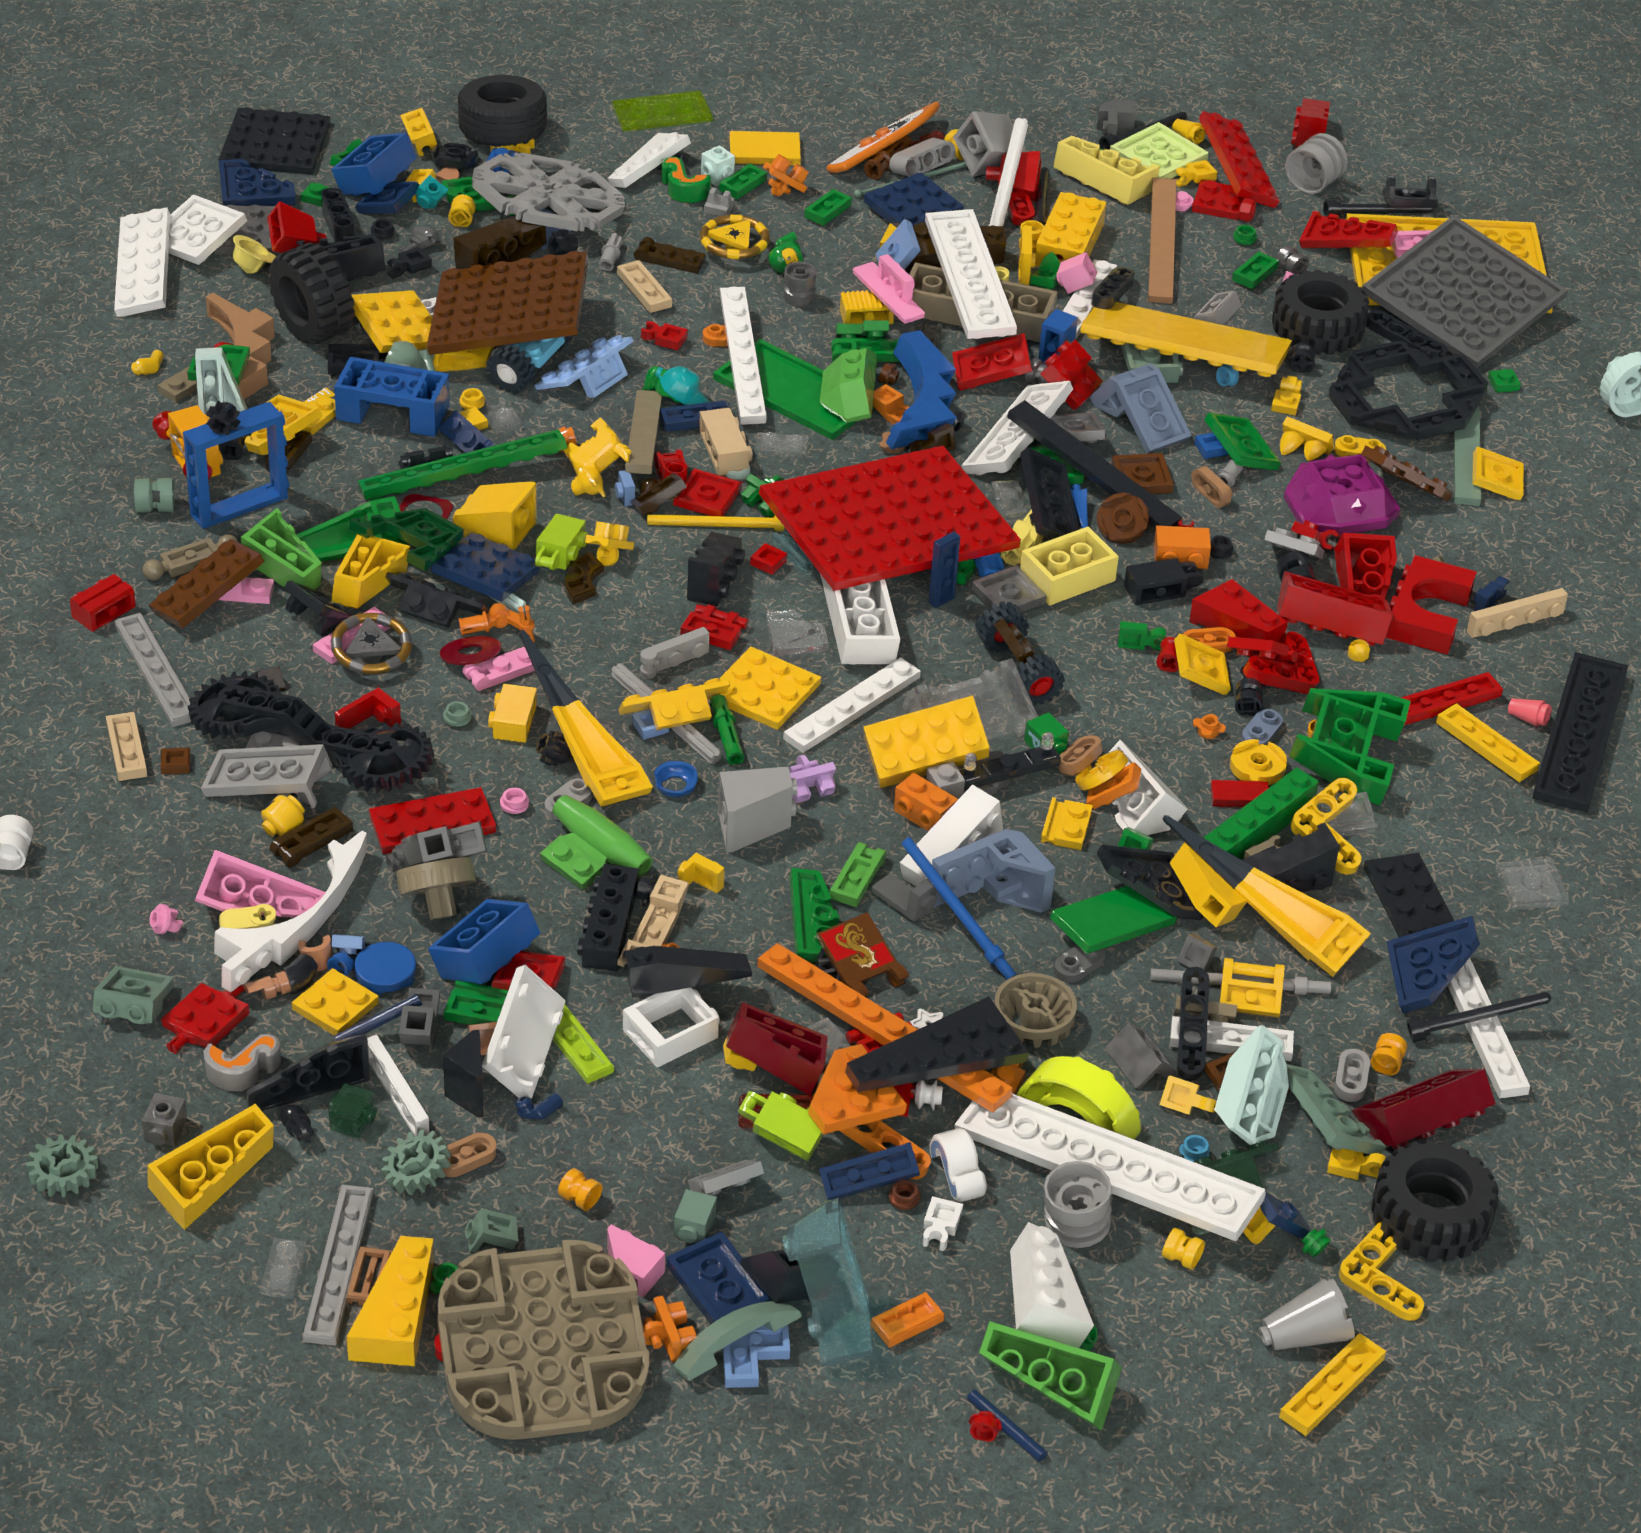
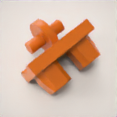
M780 154L777 155L772 164L766 161L763 166L772 176L777 178L776 180L771 178L768 182L772 186V194L777 197L783 193L789 194L791 188L787 187V185L804 193L807 189L804 181L809 172L802 166L795 164L791 173L788 174L786 171L791 161Z
M663 1296L655 1297L653 1302L657 1311L654 1313L653 1319L649 1317L643 1321L644 1326L642 1327L645 1344L652 1345L654 1349H659L662 1347L663 1341L671 1363L676 1362L681 1352L697 1335L693 1326L676 1329V1325L687 1323V1313L683 1301L666 1304Z

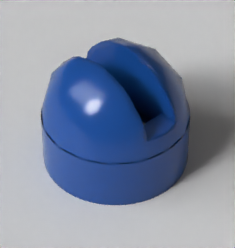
M338 952L327 961L329 971L334 968L345 976L354 967L353 958L351 959L346 952Z

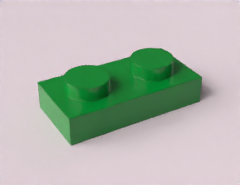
M749 163L719 182V191L723 193L730 191L731 197L737 200L767 181L768 172Z
M832 189L804 210V217L824 226L852 205V197Z
M1258 251L1233 272L1232 281L1254 289L1278 269L1279 260Z

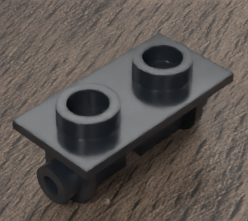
M446 445L428 449L427 457H425L423 450L405 452L403 456H400L398 464L400 469L452 457L453 450L452 447L447 448Z

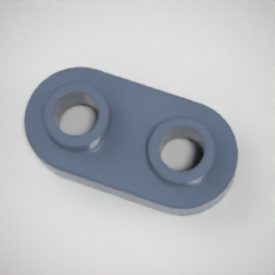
M1272 709L1257 712L1244 728L1241 741L1256 739L1259 740V744L1268 746V742H1272L1282 728V716Z

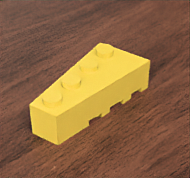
M1074 136L1058 142L1053 167L1062 171L1064 175L1072 176L1080 180L1082 184L1090 185L1098 189L1100 193L1107 194L1127 205L1152 192L1153 178H1158L1159 165L1152 163L1151 167L1141 164V159L1132 157L1131 160L1119 156L1120 152L1112 149L1099 150L1100 145Z

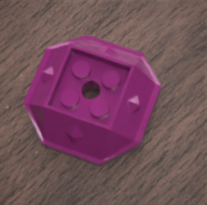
M1330 454L1324 460L1301 463L1284 492V499L1297 522L1303 524L1305 520L1319 526L1317 530L1319 532L1335 530L1342 535L1343 533L1384 529L1393 520H1396L1400 513V507L1385 485L1384 479L1374 473L1366 458L1361 454L1338 458Z

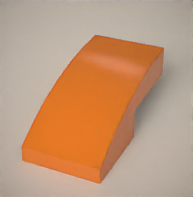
M887 384L874 391L873 406L893 425L900 422L905 410L909 408V406L904 404V395Z

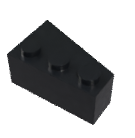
M711 532L702 542V547L704 548L696 549L695 555L697 557H690L688 559L687 600L718 607L721 599L728 596L729 582L735 581L738 570L737 566L742 565L744 562L745 550L742 549V538Z

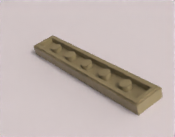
M637 390L628 445L631 454L629 461L626 462L625 472L652 474L662 396L656 391Z

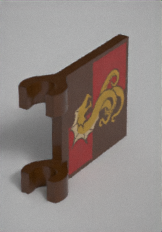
M868 912L816 934L818 941L843 983L865 997L868 996L869 992L862 982L887 972L889 983L896 988L905 984L904 980L909 977L906 968L896 961Z

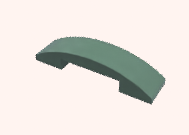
M774 1301L756 1303L735 1310L712 1323L690 1342L673 1365L675 1371L690 1381L717 1366L713 1353L762 1325L776 1332L802 1317L798 1309L787 1302L775 1303Z

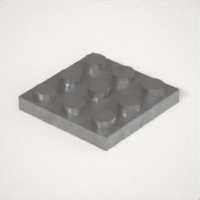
M226 205L228 208L245 213L247 222L215 250V254L233 255L235 248L233 237L236 235L246 236L259 242L274 255L281 254L272 251L267 219L275 206Z

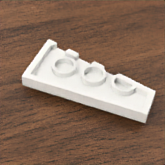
M677 132L670 134L657 133L608 177L609 183L614 187H628L660 165L666 158L673 156L691 144L689 136L677 134Z

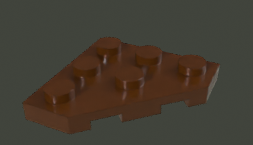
M1365 445L1361 455L1381 470L1447 502L1450 500L1453 493L1446 488L1448 484L1435 477L1433 480L1425 477L1426 473L1419 470L1418 467L1406 461L1403 463L1396 459L1397 457L1390 454L1389 451L1375 445L1374 449Z

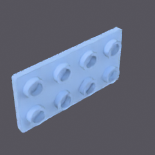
M621 335L612 337L609 340H606L605 337L599 338L591 343L592 347L589 349H583L575 353L574 359L560 363L558 365L559 369L542 375V380L534 386L537 390L564 387L580 379L587 397L594 398L628 375L618 352L634 342L633 338H622Z

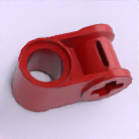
M676 449L673 453H654L655 469L661 480L674 472L684 482L686 481L687 464L681 449Z

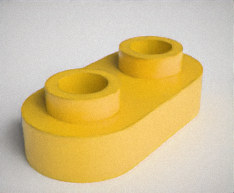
M1344 435L1336 439L1334 452L1340 457L1361 454L1365 445L1374 449L1375 445L1385 450L1386 447L1377 439Z

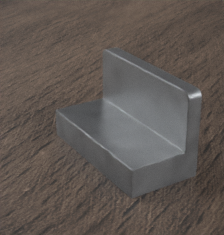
M1130 1022L1105 1047L1115 1063L1137 1089H1141L1155 1074L1168 1079L1169 1075L1173 1076L1177 1072L1144 1029Z

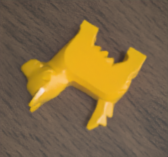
M599 418L590 425L594 431L597 430L596 437L593 436L590 440H586L580 447L570 442L567 445V449H563L565 455L570 458L569 460L572 462L577 475L571 482V488L575 496L583 493L589 495L599 493L603 498L606 497L600 473L619 457L625 462H628L630 459L631 450L628 449V446L623 445L617 434L611 430L602 418Z

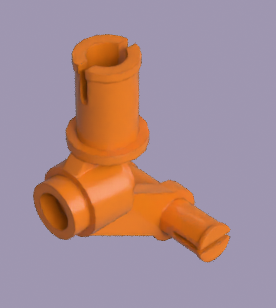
M501 603L493 604L487 614L483 611L482 615L458 618L462 636L485 630L486 633H489V629L493 626L503 628L511 624L519 630H525L533 642H535L533 633L535 622L531 619L529 606L524 605V615L522 606L518 608V614Z

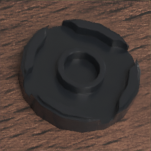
M447 143L439 148V145H436L431 150V160L444 167L469 168L478 163V151H471L472 147L460 143Z

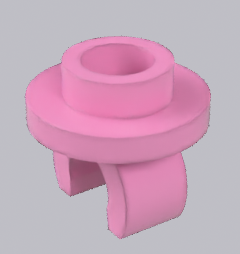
M165 904L157 905L150 914V925L153 927L156 934H165L167 930L170 932L179 931L183 921L175 920L178 911L169 908Z

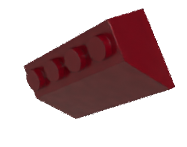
M1451 1069L1353 1109L1352 1113L1359 1122H1363L1370 1129L1369 1133L1375 1140H1380L1385 1146H1391L1392 1149H1398L1410 1144L1409 1140L1412 1138L1423 1139L1436 1134L1435 1129L1441 1126L1443 1128L1457 1126L1461 1123L1460 1119L1463 1117L1474 1118L1486 1113L1485 1108L1496 1103L1485 1069Z

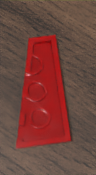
M1313 211L1299 242L1301 248L1314 249L1342 247L1384 248L1392 246L1398 229L1396 224L1374 220L1364 223L1355 217L1345 220L1340 219L1339 215L1329 214L1326 217L1321 216L1320 212Z

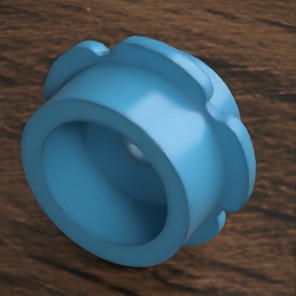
M1224 364L1216 372L1217 382L1221 386L1232 387L1238 382L1239 372L1234 370L1231 365Z
M1188 1136L1184 1140V1144L1180 1145L1179 1152L1184 1156V1159L1194 1163H1203L1210 1157L1208 1141L1202 1136Z

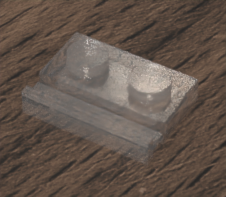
M1367 792L1356 793L1352 804L1328 823L1341 836L1376 832L1378 825L1374 821V813ZM1319 803L1316 805L1321 812H1331V808L1327 804Z

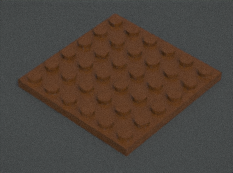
M571 251L557 256L549 254L536 259L522 258L514 262L499 261L493 265H473L470 268H450L443 271L426 346L428 354L435 355L578 335L589 262L587 251Z

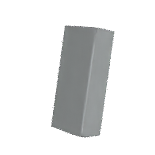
M1237 292L1216 293L1195 315L1194 319L1224 325L1242 306Z

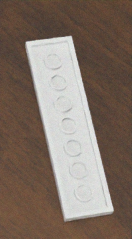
M973 209L926 213L925 222L967 339L1016 335L1017 325Z

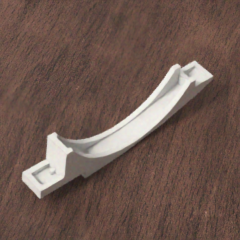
M359 832L344 845L335 840L328 844V850L332 857L327 862L332 876L331 884L324 896L303 914L272 926L250 929L220 927L215 931L214 954L226 961L222 964V987L232 992L241 984H245L257 971L267 967L271 960L281 966L299 950V940L306 941L307 943L339 906L360 869L366 854V832Z

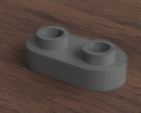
M1078 945L1074 946L1056 959L1054 966L1055 976L1067 983L1081 980L1104 963L1105 949L1086 954Z

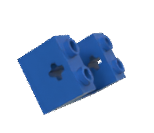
M350 357L334 386L336 420L361 424L372 402L409 408L410 433L435 437L450 407L449 374Z

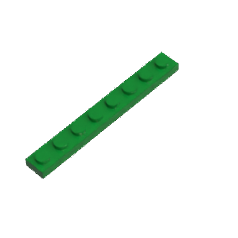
M557 429L358 480L359 490L365 500H378L384 495L405 493L409 489L419 486L429 487L435 482L456 480L460 476L469 473L479 474L484 472L485 469L506 467L512 462L520 460L530 461L539 455H553L560 450L567 449L566 439Z

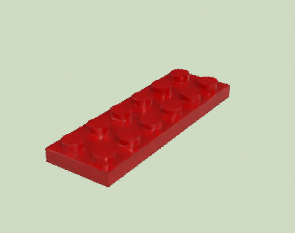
M1203 111L1199 120L1236 196L1252 199L1256 203L1276 208L1280 200L1269 181V176L1265 173L1262 163L1256 155V150L1252 147L1249 137L1243 129L1242 123L1236 119L1229 120L1223 118L1215 112L1211 114Z

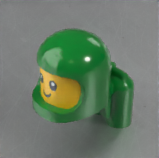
M794 232L779 238L775 243L776 247L769 253V264L778 273H784L785 267L788 264L804 262L800 245L795 242L797 241V236Z

